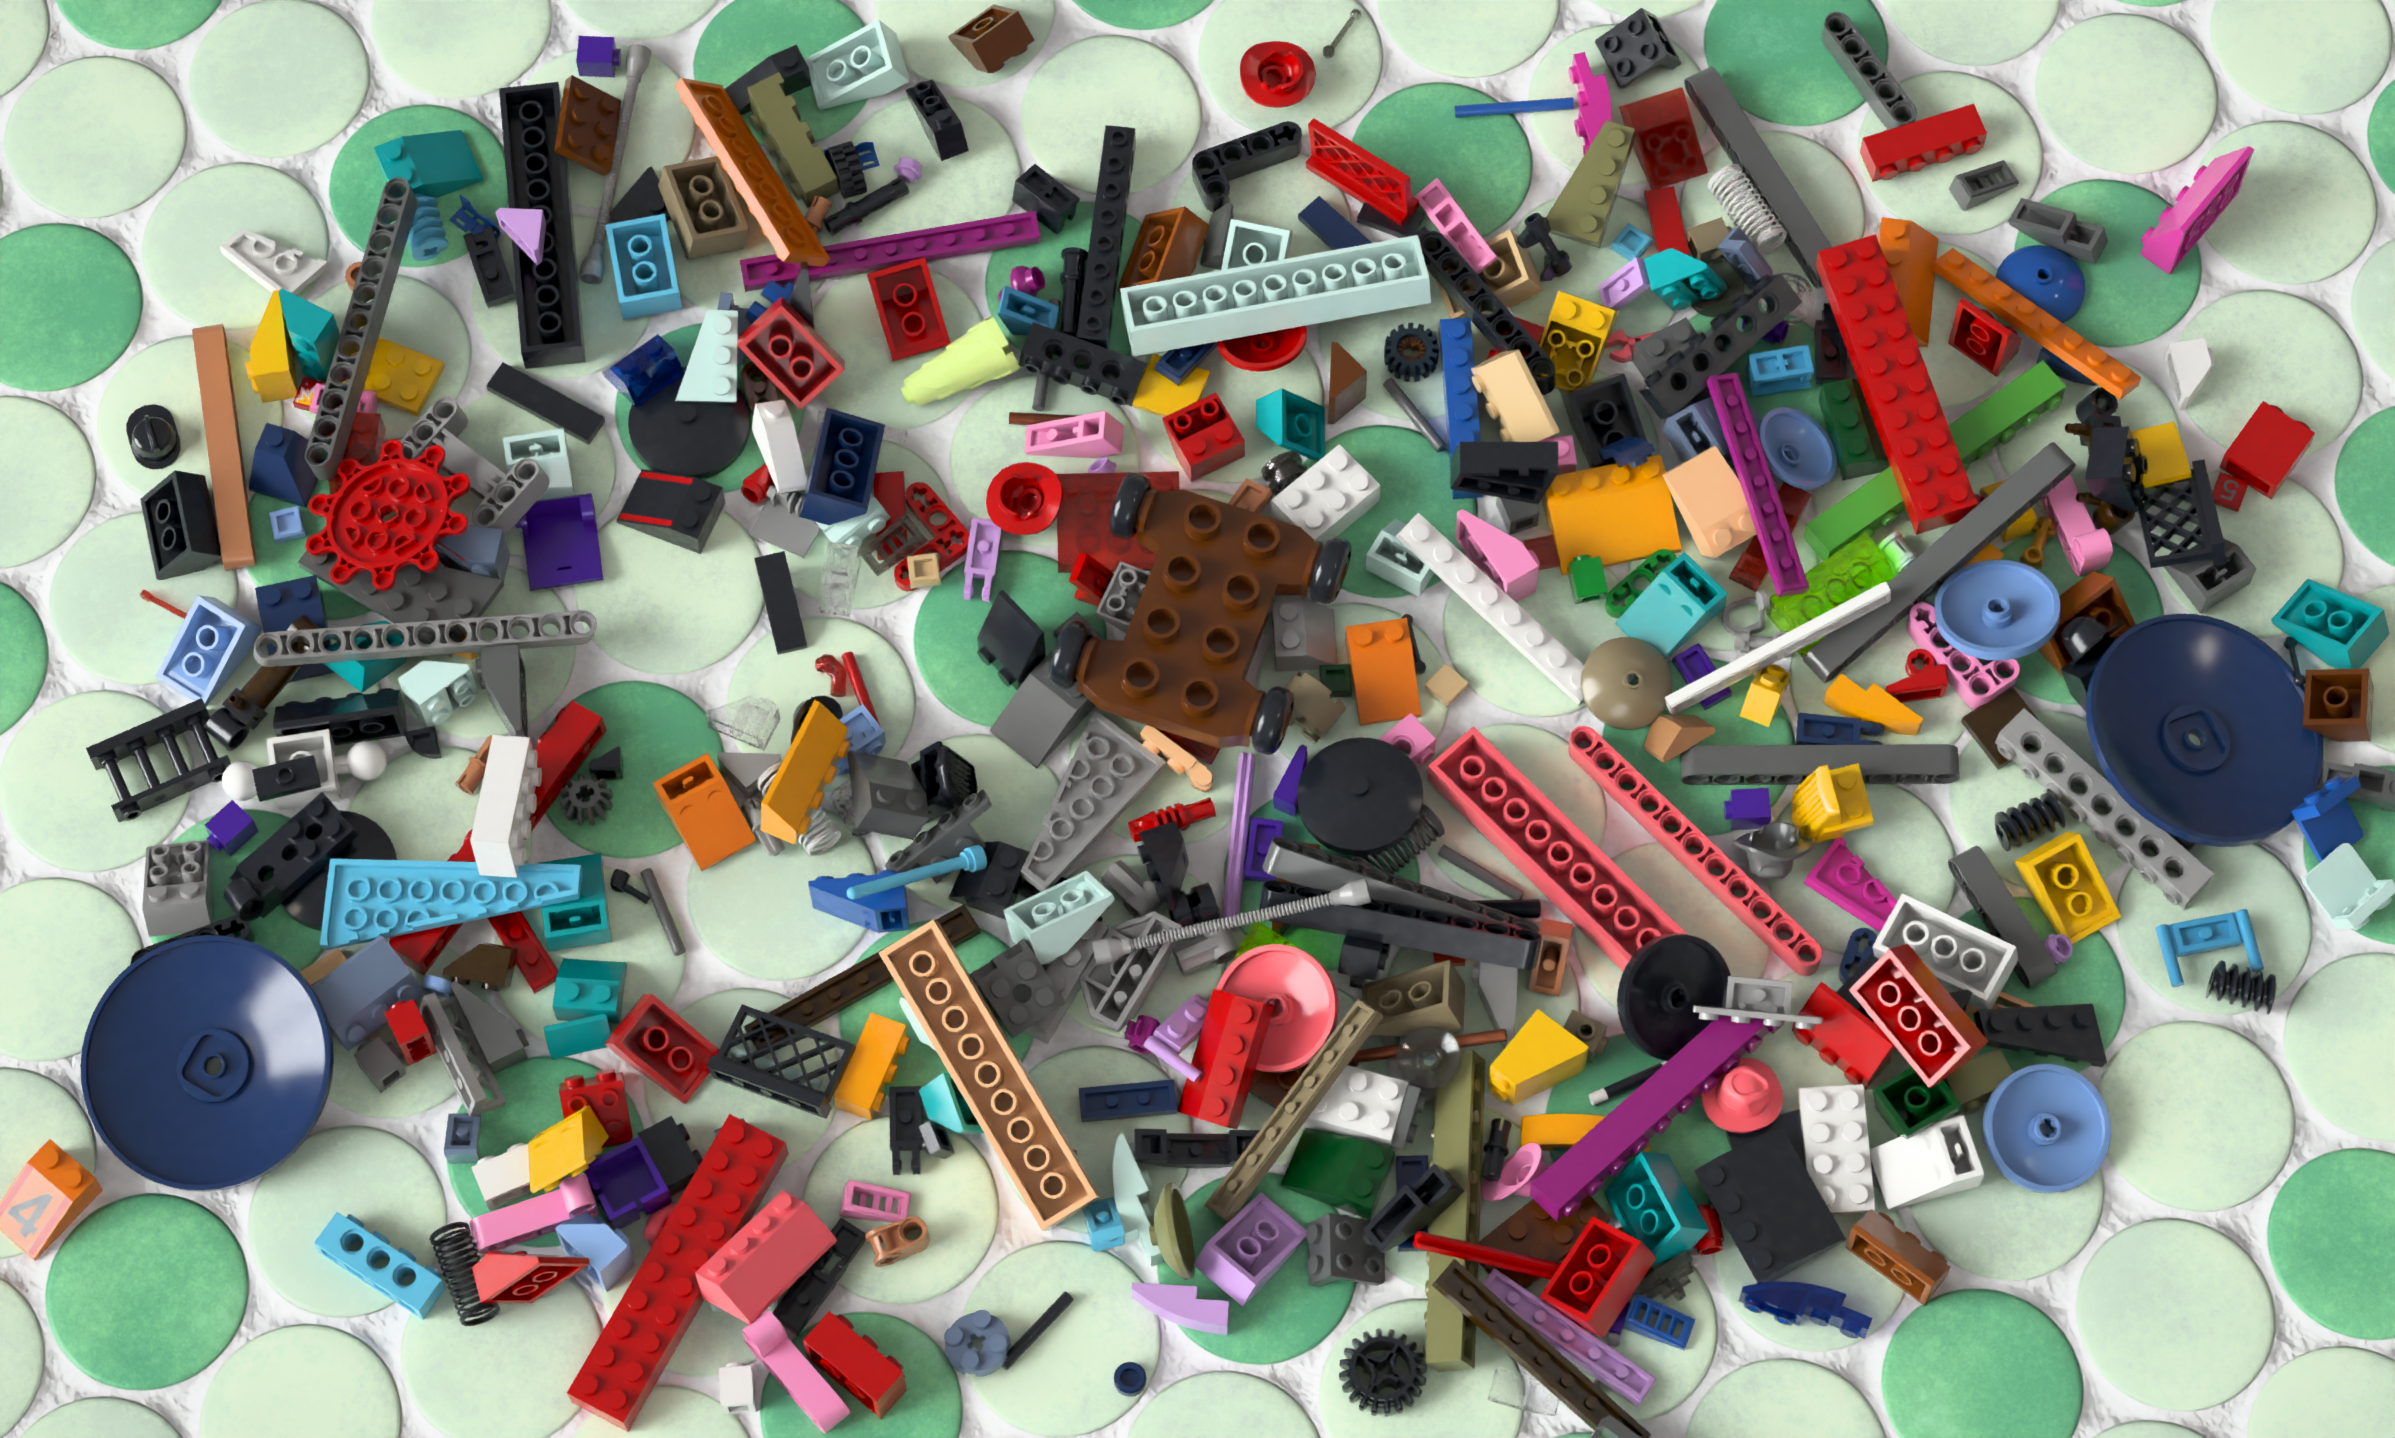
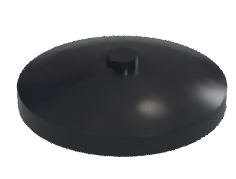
M687 367L671 369L657 375L645 384L632 403L628 427L633 448L641 461L653 471L692 476L699 479L712 477L732 465L741 455L748 442L751 420L746 399L737 387L736 403L675 402Z
M1364 737L1344 739L1318 752L1303 770L1297 790L1300 817L1308 832L1315 840L1328 849L1352 856L1378 854L1393 848L1403 841L1415 828L1422 813L1424 799L1422 780L1412 760L1403 751L1390 743Z
M339 810L359 836L332 859L398 860L389 836L376 822L355 812ZM322 828L312 834L311 840L321 835ZM298 849L289 853L287 861L297 856ZM330 861L281 903L284 910L294 920L306 927L319 931L322 930ZM275 870L271 871V877H273Z
M1671 933L1648 941L1635 952L1626 965L1619 982L1617 1009L1623 1031L1638 1050L1650 1057L1669 1061L1714 1021L1699 1019V1013L1693 1012V1005L1725 1008L1728 976H1731L1719 951L1701 938L1682 933Z

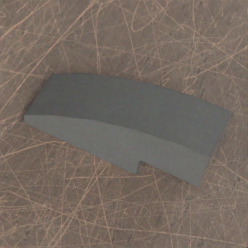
M2024 198L2020 199L2008 220L2009 225L2041 244L2056 248L2070 257L2093 265L2096 264L2108 243L2104 227L2079 221L2074 212Z

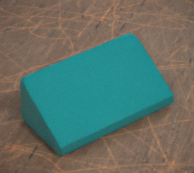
M604 1013L543 1028L552 1059L606 1048L607 1046L604 1043L611 1035L609 1021Z

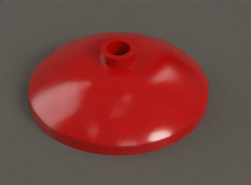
M1306 326L1217 341V347L1223 358L1235 367L1256 372L1271 371L1291 363L1300 355L1307 341Z

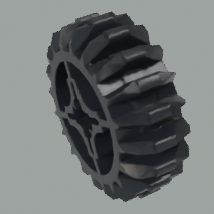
M1380 1328L1376 1329L1374 1338L1366 1331L1363 1333L1364 1343L1354 1338L1352 1340L1354 1349L1345 1348L1344 1355L1348 1359H1341L1339 1364L1344 1369V1371L1339 1373V1380L1346 1381L1342 1385V1391L1344 1393L1352 1392L1349 1396V1402L1355 1403L1360 1399L1359 1410L1364 1411L1368 1405L1372 1406L1371 1415L1373 1416L1377 1415L1378 1408H1384V1415L1386 1417L1390 1416L1391 1407H1394L1398 1414L1402 1413V1402L1412 1407L1414 1405L1412 1396L1420 1397L1422 1395V1390L1418 1386L1426 1385L1427 1379L1421 1374L1427 1372V1365L1420 1363L1424 1359V1354L1422 1352L1413 1353L1417 1348L1416 1342H1410L1405 1345L1407 1340L1405 1333L1400 1335L1398 1340L1395 1339V1331L1393 1329L1388 1331V1337L1382 1336ZM1378 1350L1387 1351L1382 1357H1374L1369 1354ZM1398 1356L1406 1362L1409 1368V1380L1402 1377V1373L1395 1367ZM1389 1364L1388 1374L1384 1373L1377 1381V1372L1382 1371ZM1357 1365L1363 1367L1364 1372L1371 1378L1367 1389L1362 1386L1357 1378ZM1390 1387L1395 1390L1400 1388L1399 1391L1392 1394H1378L1383 1388Z

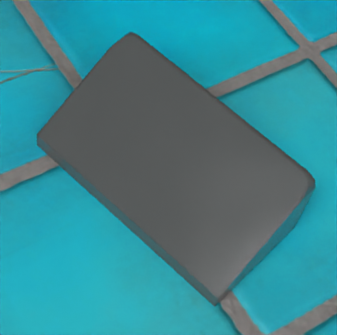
M1233 203L1225 204L1214 211L1210 217L1200 265L1203 267L1220 270L1222 268L1230 221L1234 219Z

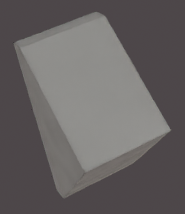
M718 752L717 755L720 770L748 799L759 792L756 782L762 773L774 764L782 762L780 754ZM777 769L776 771H774L773 773H771V774L762 782L761 786H765V784L768 782V780H769L773 775H775V774L778 772L779 769Z

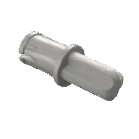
M752 798L754 805L751 804L750 800H747L743 803L741 809L753 827L751 830L753 835L759 837L768 855H779L785 849L782 840L761 831V802L759 798Z

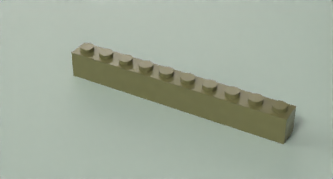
M1473 1050L1437 1054V1065L1434 1067L1436 1096L1433 1097L1432 1105L1435 1112V1126L1431 1130L1434 1153L1430 1160V1167L1436 1164L1446 1169L1463 1188L1464 1192L1428 1224V1232L1479 1245L1486 1060ZM1427 1251L1426 1259L1429 1266V1280L1425 1284V1292L1428 1298V1307L1424 1314V1324L1427 1329L1426 1343L1423 1345L1425 1363L1438 1372L1475 1369L1476 1325L1437 1291L1432 1284L1454 1259L1478 1279V1263Z

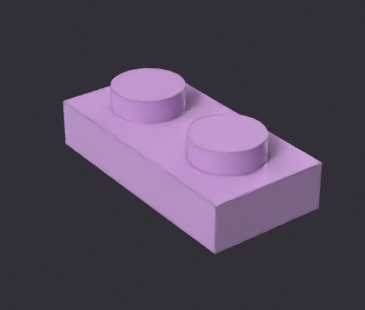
M1634 258L1598 286L1603 306L1619 311L1650 287L1644 258Z

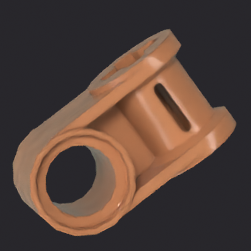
M915 1216L907 1217L889 1225L876 1227L865 1234V1239L871 1243L875 1254L874 1264L876 1267L888 1266L900 1259L920 1253L928 1247L930 1242L925 1222ZM918 1229L922 1231L921 1236L916 1240H908L906 1238V1235L911 1230ZM882 1242H884L886 1250H883Z

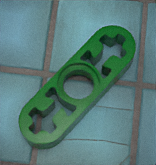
M1667 549L1654 552L1608 592L1605 601L1606 612L1611 617L1619 619L1644 591L1636 589L1633 586V581L1636 578L1642 577L1651 584L1655 579L1653 572L1657 570L1658 562L1665 563L1668 561L1671 564L1677 558L1676 555ZM1662 567L1660 570H1658L1657 573H1656V577H1657V576L1662 572V570H1664L1666 567ZM1628 590L1630 595L1626 598L1624 607L1621 605L1613 606L1614 599L1622 600Z

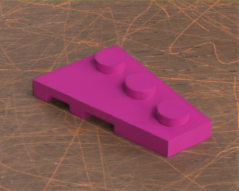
M1842 837L1836 838L1806 877L1804 884L1878 932H1881L1898 901L1879 879H1874L1864 868L1865 863L1858 855L1854 856L1845 846V840Z

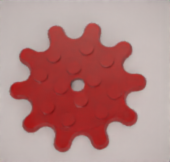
M397 439L388 440L381 447L378 461L370 466H363L354 458L342 460L337 467V472L343 480L340 490L334 494H318L311 498L308 504L309 510L312 514L325 517L326 525L322 531L309 537L305 547L308 553L317 557L329 553L337 554V562L330 571V578L334 583L347 585L359 573L369 571L372 572V584L374 587L387 592L394 587L397 573L403 567L411 564L417 565L419 569L428 573L438 569L439 556L434 550L438 541L445 536H461L468 530L466 516L451 511L450 507L456 499L467 494L470 490V479L466 474L458 473L450 477H442L438 474L445 462L446 456L445 450L441 446L432 445L418 458L407 459L403 455L402 443ZM396 512L397 516L387 520L385 523L383 522L385 515Z

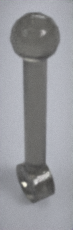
M1353 9L1350 12V18L1333 42L1323 48V56L1325 58H1332L1334 56L1335 47L1354 21L1361 18V11L1359 9Z

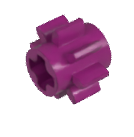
M1139 1015L1136 1022L1129 1020L1124 1033V1038L1130 1040L1128 1047L1141 1054H1150L1151 1051L1143 1045L1147 1038L1154 1034L1155 1029L1161 1023L1157 1019L1146 1015Z

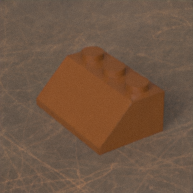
M1185 206L1145 215L1117 291L1121 293V288L1191 276L1196 267V260L1201 247L1205 243V236L1209 225Z
M2093 570L2059 596L2060 622L2052 638L2038 651L2063 677L2060 669L2073 661V658L2064 647V639L2061 632L2073 619L2091 616L2109 628L2124 621L2125 623L2109 636L2114 639H2118L2124 632L2134 627L2136 624L2115 578Z
M1871 1209L1852 1227L1845 1248L1925 1306L1945 1280L1951 1267L1947 1265V1260L1936 1251L1930 1252L1921 1246L1920 1240L1915 1235L1907 1231L1904 1233L1894 1226V1221L1888 1215L1882 1212L1877 1213Z

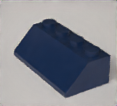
M826 408L817 434L799 517L825 525H832L867 513L885 424Z

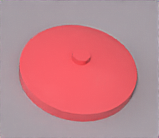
M1270 944L1245 952L1230 964L1216 990L1274 1007L1256 1066V1070L1282 1073L1305 1066L1313 1060L1337 1025L1339 1000L1331 975L1315 957L1292 946Z

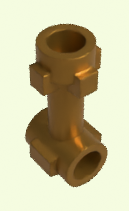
M2041 516L2037 522L2035 521V525L2031 530L2036 533L2031 547L2023 550L2019 562L2036 570L2042 568L2045 560L2042 550L2047 537L2053 538L2056 532L2054 520Z

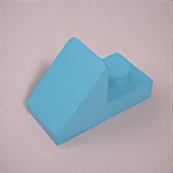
M1113 1197L1095 1201L1083 1208L1094 1251L1097 1252L1124 1244L1123 1224Z

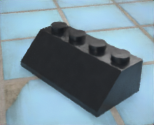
M391 688L380 689L377 693L371 694L350 693L346 697L335 699L320 697L313 702L306 703L298 701L287 702L284 706L275 707L273 728L277 737L329 729L335 746L405 736L404 732H407L405 705L400 690Z

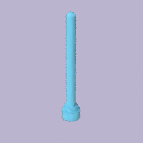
M980 845L967 847L964 849V852L960 853L959 857L850 887L847 890V896L850 899H857L959 869L969 870L970 872L983 870L987 866L986 854Z

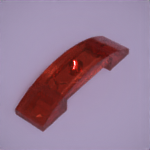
M1783 482L1778 495L1792 534L1812 494ZM1757 534L1753 537L1745 553H1742L1729 575V579L1755 592L1770 573Z

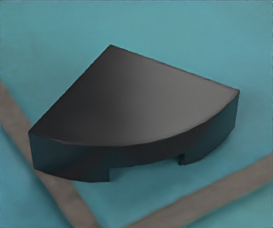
M435 726L404 732L406 740L414 752L426 758H441Z

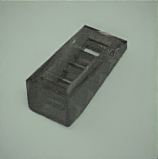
M904 514L858 553L874 573L879 576L923 546L928 539L911 518ZM906 529L913 536L909 541L902 533ZM896 536L903 543V546L900 548L892 541ZM885 543L894 552L890 556L881 547ZM875 550L884 559L881 564L871 554Z

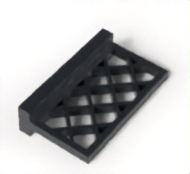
M2204 459L2192 461L2193 469H2190L2191 478L2152 486L2157 490L2152 495L2144 493V498L2139 500L2138 514L2151 568L2212 559L2213 566L2226 564L2224 539ZM2178 482H2189L2183 490L2173 487ZM2164 493L2175 496L2170 503L2159 499ZM2183 500L2193 504L2187 511L2177 507ZM2152 505L2162 509L2156 516L2146 512ZM2170 513L2180 517L2174 524L2164 520ZM2187 521L2198 525L2192 532L2182 528ZM2157 526L2167 530L2161 537L2151 533ZM2174 534L2185 538L2179 545L2169 541ZM2192 542L2204 546V549L2191 551L2187 547ZM2161 547L2172 551L2169 555L2155 557V553Z
M742 1004L717 1055L711 1056L706 1067L714 1079L827 1119L832 1109L829 1103L856 1050V1046L850 1042ZM746 1016L758 1019L761 1026L746 1034L743 1033L741 1028ZM779 1027L786 1029L789 1037L772 1044L767 1032ZM764 1034L768 1046L751 1053L747 1041ZM807 1037L814 1039L817 1047L800 1054L795 1042ZM743 1043L747 1053L746 1056L736 1060L727 1058L732 1047ZM792 1044L796 1056L779 1063L775 1051ZM835 1047L845 1050L840 1060L828 1065L824 1052ZM771 1053L775 1065L765 1070L758 1069L754 1060ZM820 1054L824 1067L807 1073L803 1061ZM799 1063L803 1076L793 1080L786 1079L782 1070ZM827 1073L830 1082L825 1092L813 1089L810 1080Z

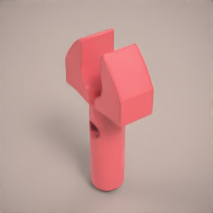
M1623 330L1615 331L1607 340L1606 348L1614 347L1615 345H1621L1624 348L1611 351L1609 358L1620 363L1631 361L1634 344L1656 332L1630 338L1624 334Z

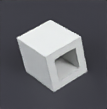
M743 1362L728 1363L724 1368H719L720 1403L723 1415L756 1412L752 1366H746Z

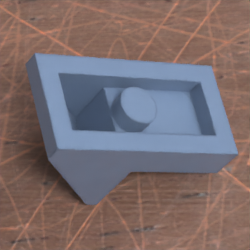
M468 1113L448 1114L444 1155L449 1164L477 1163L481 1159L479 1144L481 1114L469 1117Z

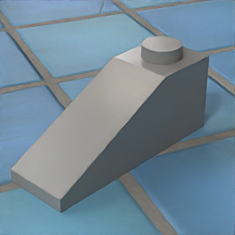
M1479 961V963H1473L1472 982H1478V995L1494 1029H1506L1508 1040L1501 1042L1503 1049H1505L1515 1037L1518 969Z

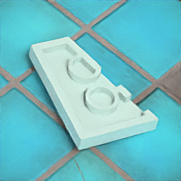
M707 310L675 402L736 403L738 311Z

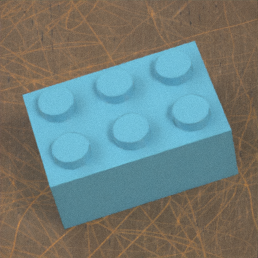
M665 214L605 224L623 320L683 309Z

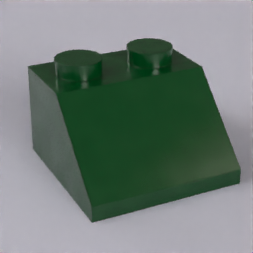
M1912 1067L1873 1089L1876 1110L1889 1128L1905 1139L1913 1137L1962 1109V1104L1944 1080L1929 1088Z

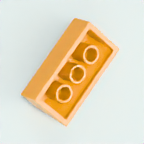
M814 700L761 803V831L794 845L800 835L805 836L812 821L809 817L813 809L819 810L825 793L822 791L826 783L831 785L838 770V767L835 766L839 758L844 759L851 745V742L847 741L848 728L823 704Z

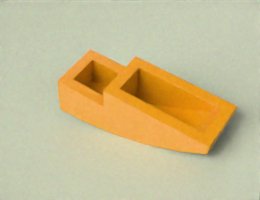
M1842 673L1826 690L1823 701L1824 704L1843 716L1883 724L1885 731L1896 734L1916 736L1920 732L1924 720L1875 683L1865 691Z

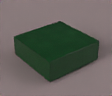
M1350 664L1319 665L1320 682L1332 691L1331 698L1352 697Z

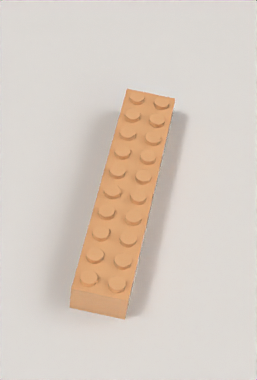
M933 919L880 951L879 955L1041 1230H1049L1102 1198L940 923Z

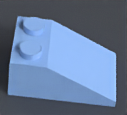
M197 595L155 677L193 701L202 698L207 707L248 656L263 627L215 597Z

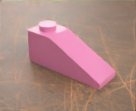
M1106 411L1027 425L1024 453L1031 456L1098 458L1122 453L1124 426Z

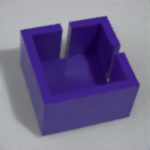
M640 1136L595 1159L588 1164L589 1168L584 1171V1174L588 1177L591 1189L598 1202H600L613 1230L616 1228L620 1230L641 1219L639 1212L643 1210L647 1216L672 1203L669 1190Z

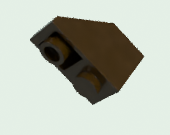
M480 943L443 969L442 975L452 976L451 982L456 981L462 985H470V980L481 982V988L500 992L501 987L511 986L518 949L492 943Z

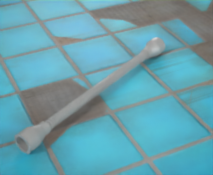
M632 44L628 47L626 56L628 70L626 79L628 81L617 126L611 171L607 174L593 242L587 256L581 263L579 279L588 284H600L604 276L603 246L607 232L605 224L609 223L611 215L610 212L616 192L615 189L624 155L638 83L641 82L642 75L649 66L652 53L648 47L640 44Z
M1364 878L1351 881L1340 889L1331 891L1328 895L1309 897L1308 899L1297 900V902L1293 901V903L1289 902V904L1285 903V905L1269 907V909L1266 907L1265 910L1262 908L1261 911L1257 909V911L1253 910V912L1249 911V913L1245 912V914L1241 913V915L1237 914V916L1233 915V917L1229 916V918L1225 917V919L1221 918V920L1218 918L1217 921L1214 919L1213 922L1210 920L1209 923L1206 921L1201 924L1197 923V925L1193 924V926L1189 925V927L1185 926V928L1181 927V929L1177 928V930H1166L1165 932L1142 936V938H1134V940L1130 938H1104L1092 941L1097 965L1114 962L1125 954L1133 953L1135 949L1139 950V948L1143 949V947L1147 948V946L1151 947V945L1155 946V944L1157 946L1159 943L1162 945L1163 943L1166 944L1167 942L1170 943L1171 941L1174 942L1175 940L1178 941L1187 937L1205 935L1206 932L1209 934L1210 931L1214 933V931L1218 932V930L1222 931V929L1226 930V928L1230 929V927L1234 928V926L1238 927V925L1242 926V924L1246 925V923L1250 924V922L1253 924L1254 921L1257 923L1258 920L1259 922L1262 920L1266 921V919L1270 920V918L1274 919V917L1278 918V916L1282 917V915L1286 916V914L1290 915V913L1294 914V912L1298 913V911L1302 912V910L1305 912L1306 909L1309 911L1310 908L1313 910L1314 907L1317 909L1318 907L1322 908V906L1326 907V905L1330 906V904L1334 906H1359L1371 903L1367 880Z

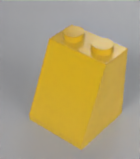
M1537 1009L1490 1065L1488 1081L1490 1093L1499 1101H1507L1514 1106L1582 1073L1586 1066L1589 1047Z

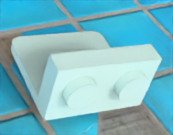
M2349 843L2340 844L2303 878L2304 886L2336 929L2358 930L2370 921L2368 916L2375 910H2381L2392 901L2391 896L2395 893V883L2393 880H2377Z

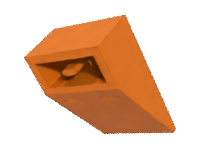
M708 753L653 782L657 799L701 871L756 842V838L725 780Z

